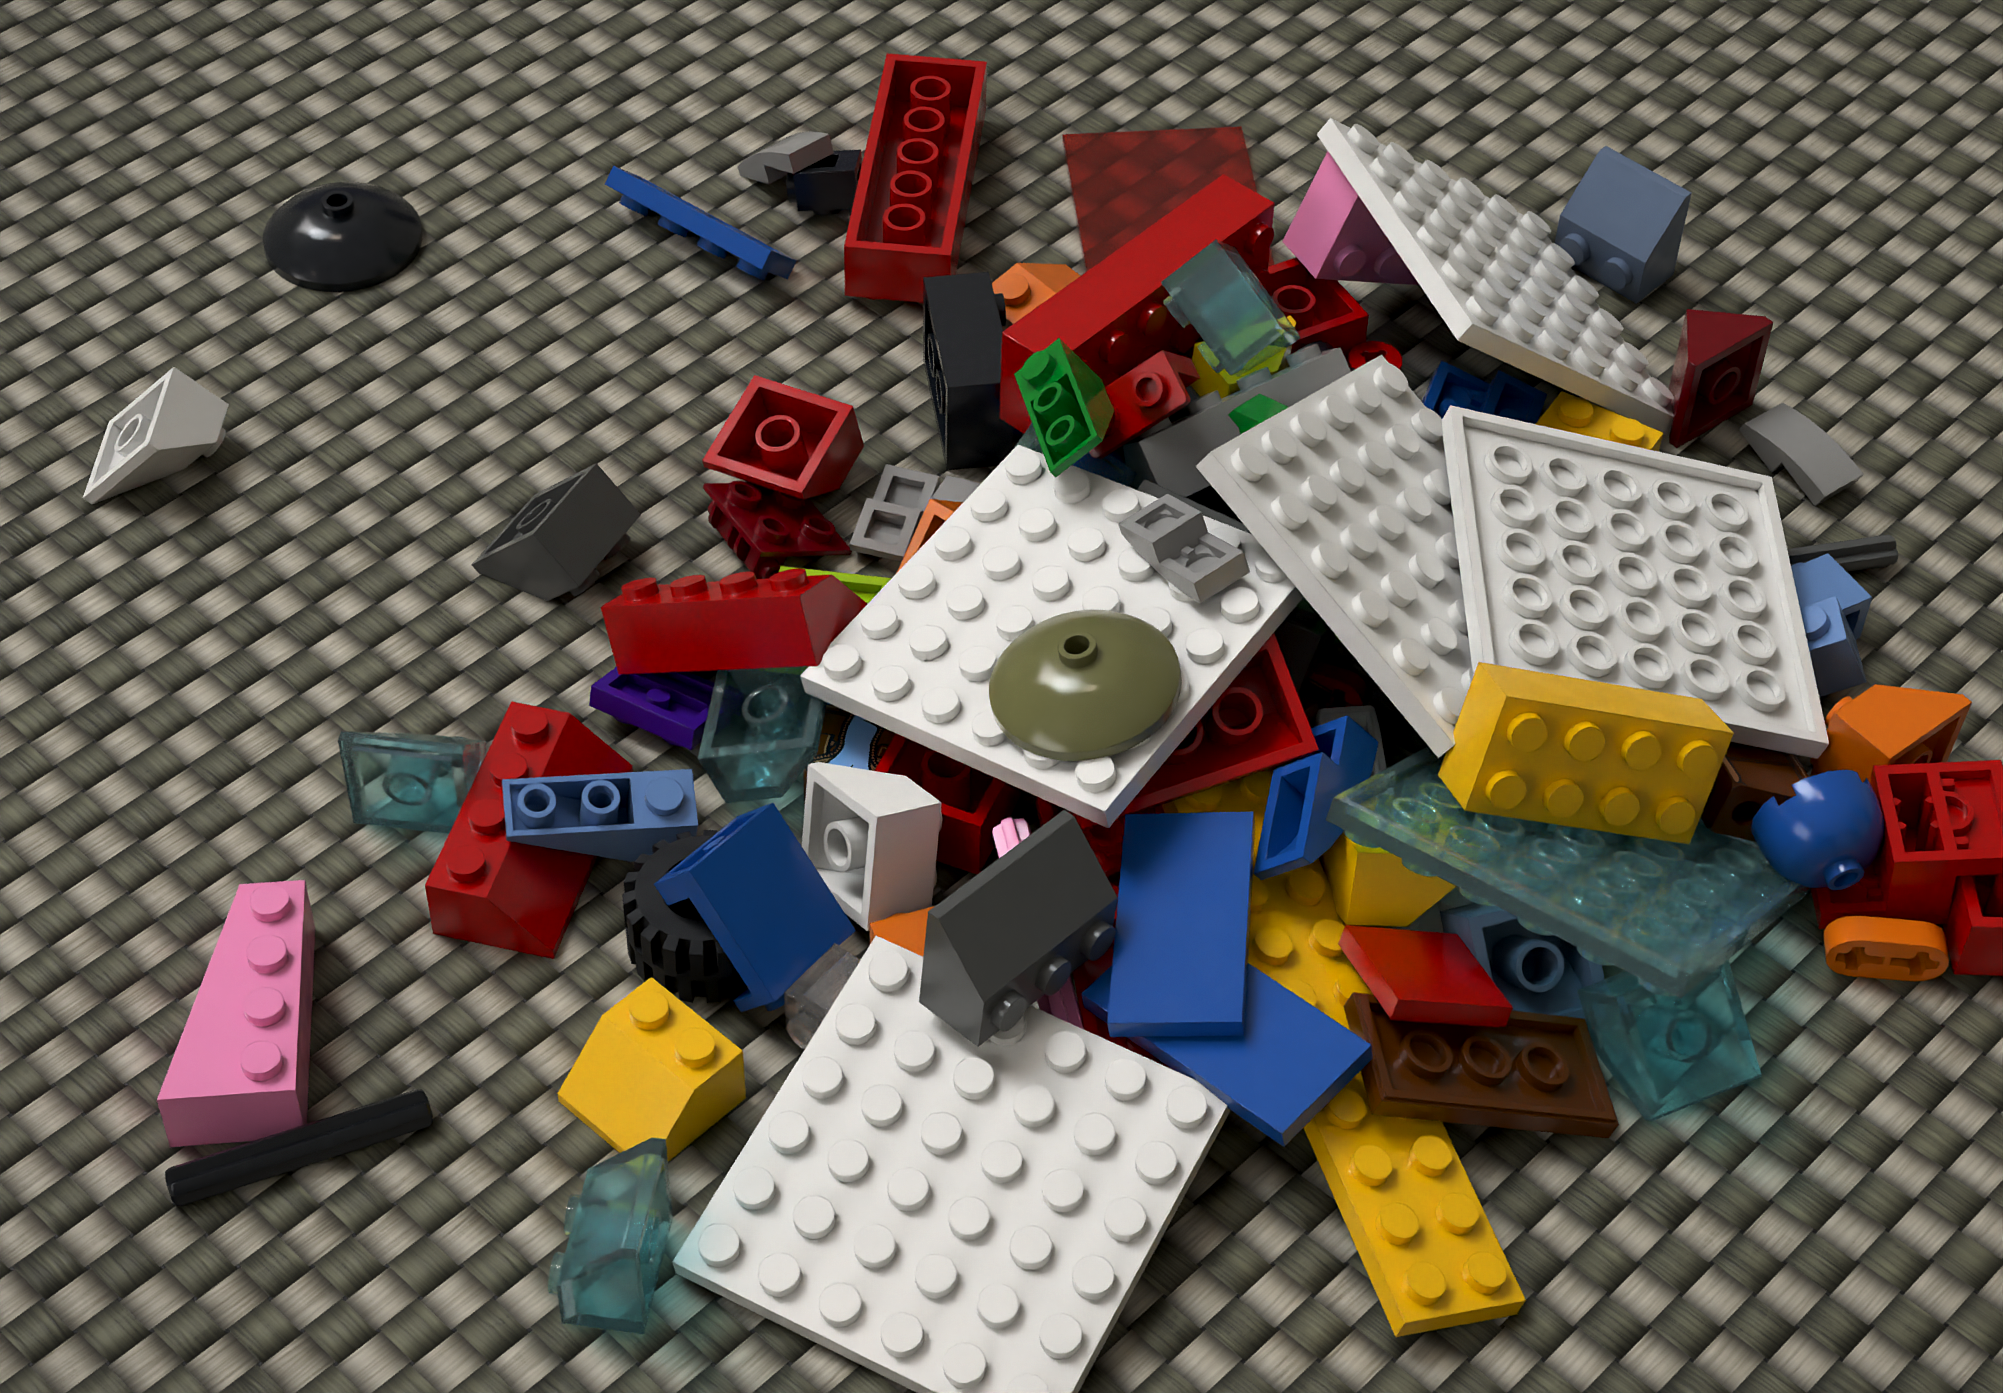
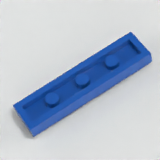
M613 166L605 182V185L623 194L619 201L621 205L644 216L648 215L650 209L661 215L657 223L658 225L686 238L690 230L700 236L697 246L725 259L728 252L740 258L736 267L754 277L765 280L769 272L788 279L797 260L641 176Z

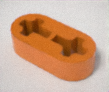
M1845 916L1834 920L1824 930L1826 964L1832 971L1841 975L1917 982L1937 978L1949 966L1946 934L1941 927L1934 923L1869 916Z

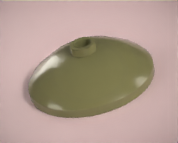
M1108 610L1068 612L1044 620L1017 637L1003 651L990 677L989 699L996 723L1006 737L1017 746L1031 753L1060 761H1080L1109 757L1140 744L1153 735L1167 721L1174 711L1180 696L1182 683L1180 664L1176 651L1168 638L1156 627L1142 619Z

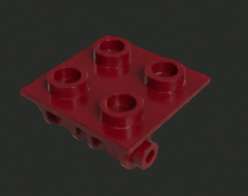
M743 481L704 483L703 489L713 500L708 506L709 523L713 528L717 529L738 559L745 561L744 564L750 572L755 573L756 579L770 578L772 575L779 573L780 566H783L787 556L850 555L852 552L850 547L836 532L835 526L824 518L808 498L803 500Z

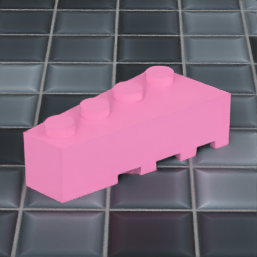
M1327 151L1282 242L1315 279L1419 285Z
M305 880L239 884L157 1098L170 1147L255 1141L307 1124L315 925Z

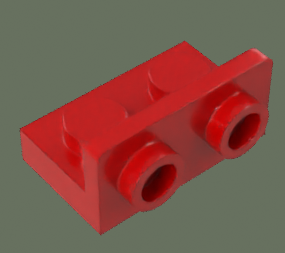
M1162 350L1107 385L1105 389L1113 406L1114 413L1103 441L1089 451L1090 455L1096 459H1103L1188 405L1191 399L1186 387L1200 379L1191 358Z

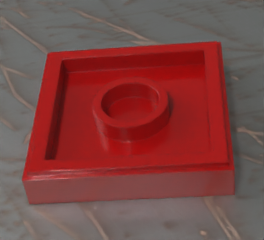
M1345 925L1338 944L1391 1020L1487 1027L1506 1026L1513 1009L1512 1005L1458 934Z

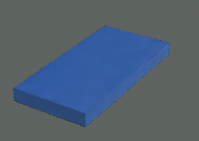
M1253 811L1125 814L1115 927L1116 934L1114 938L1107 1019L1110 1037L1244 1036L1255 843Z
M1249 963L1244 1036L1127 1037L1171 1069L1197 1080L1223 1101L1227 1108L1283 1147L1373 1059L1372 1045ZM1112 966L1081 993L1084 1008L1105 1023H1107Z

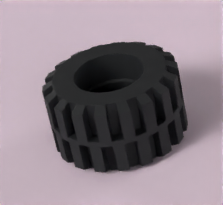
M704 830L701 836H691L690 831L676 834L677 841L668 843L663 839L652 845L653 854H641L634 862L635 872L627 873L624 881L625 893L622 894L628 955L631 964H636L637 974L644 982L652 977L669 992H678L679 1000L692 1003L695 996L706 997L707 1003L721 1002L720 995L728 993L737 998L747 989V985L705 921L685 918L699 913L690 898L667 905L654 886V883L718 832L717 830Z

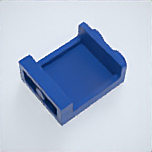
M774 803L737 816L654 883V886L667 905L690 898L748 987L734 1000L740 1012L763 1005L767 1011H773L788 1003L801 990L797 982L806 974L808 976L817 974L833 964L841 956L837 947L856 931Z

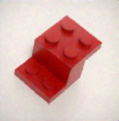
M2001 760L1873 765L1870 784L1881 803L1884 815L1885 837L1883 847L1872 864L1864 870L1863 878L1856 884L1842 890H1831L1828 887L1811 888L1819 929H1825L1834 920L1845 916L1916 920L1934 923L1935 925L1947 924L1957 876L2003 874V765Z

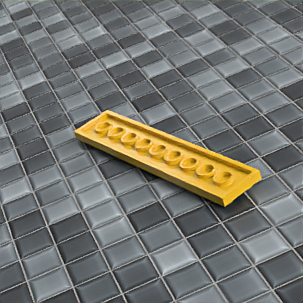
M1276 767L1161 806L1164 813L1253 811L1255 819L1254 872L1272 774ZM1319 858L1312 864L1262 881L1253 874L1248 963L1350 1030L1343 1006L1353 992L1373 993L1338 944L1346 924L1336 912L1330 882ZM1360 1071L1304 1127V1130L1395 1337L1516 1315L1526 1299L1443 1122L1372 1115Z

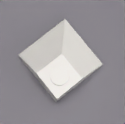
M173 367L109 421L83 499L90 504L98 503L182 471L201 455L205 457L211 456L219 448L226 435V430L222 428L229 404Z

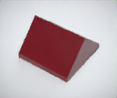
M1686 309L1669 384V390L1674 396V399L1670 402L1673 411V421L1669 434V443L1679 448L1753 405L1773 321L1766 316Z

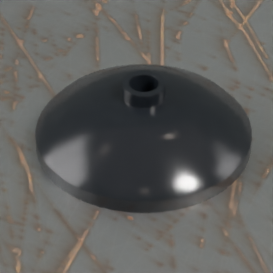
M363 182L328 183L307 189L295 195L271 216L263 233L265 256L271 268L279 276L297 286L323 292L355 291L383 283L407 268L417 256L422 244L421 222L414 207L403 197L388 189Z

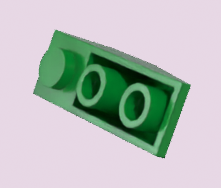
M1060 338L1046 349L1031 355L1023 367L1014 374L1049 471L1055 478L1103 441L1114 413L1102 379Z

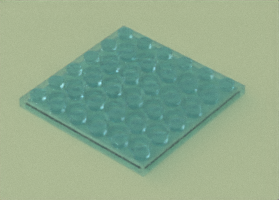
M1429 746L1333 797L1326 817V821L1344 829L1345 835L1351 841L1365 847H1380L1402 858V864L1412 872L1423 876H1438L1460 887L1459 892L1468 900L1486 906L1495 905L1517 916L1518 922L1524 928L1541 935H1555L1577 946L1579 954L1587 960L1600 965H1615L1637 976L1638 982L1645 989L1658 995L1676 996L1680 999L1802 899L1809 890V887L1790 880L1787 881L1778 875L1757 844L1745 839L1714 833L1706 828L1701 818L1690 844L1464 811L1438 776L1445 753L1438 758Z

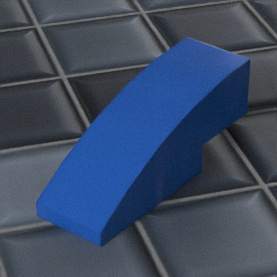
M1348 715L1311 728L1319 748L1317 753L1294 760L1291 764L1273 770L1253 872L1261 881L1312 864L1335 843L1347 828L1360 805L1372 774L1379 742Z

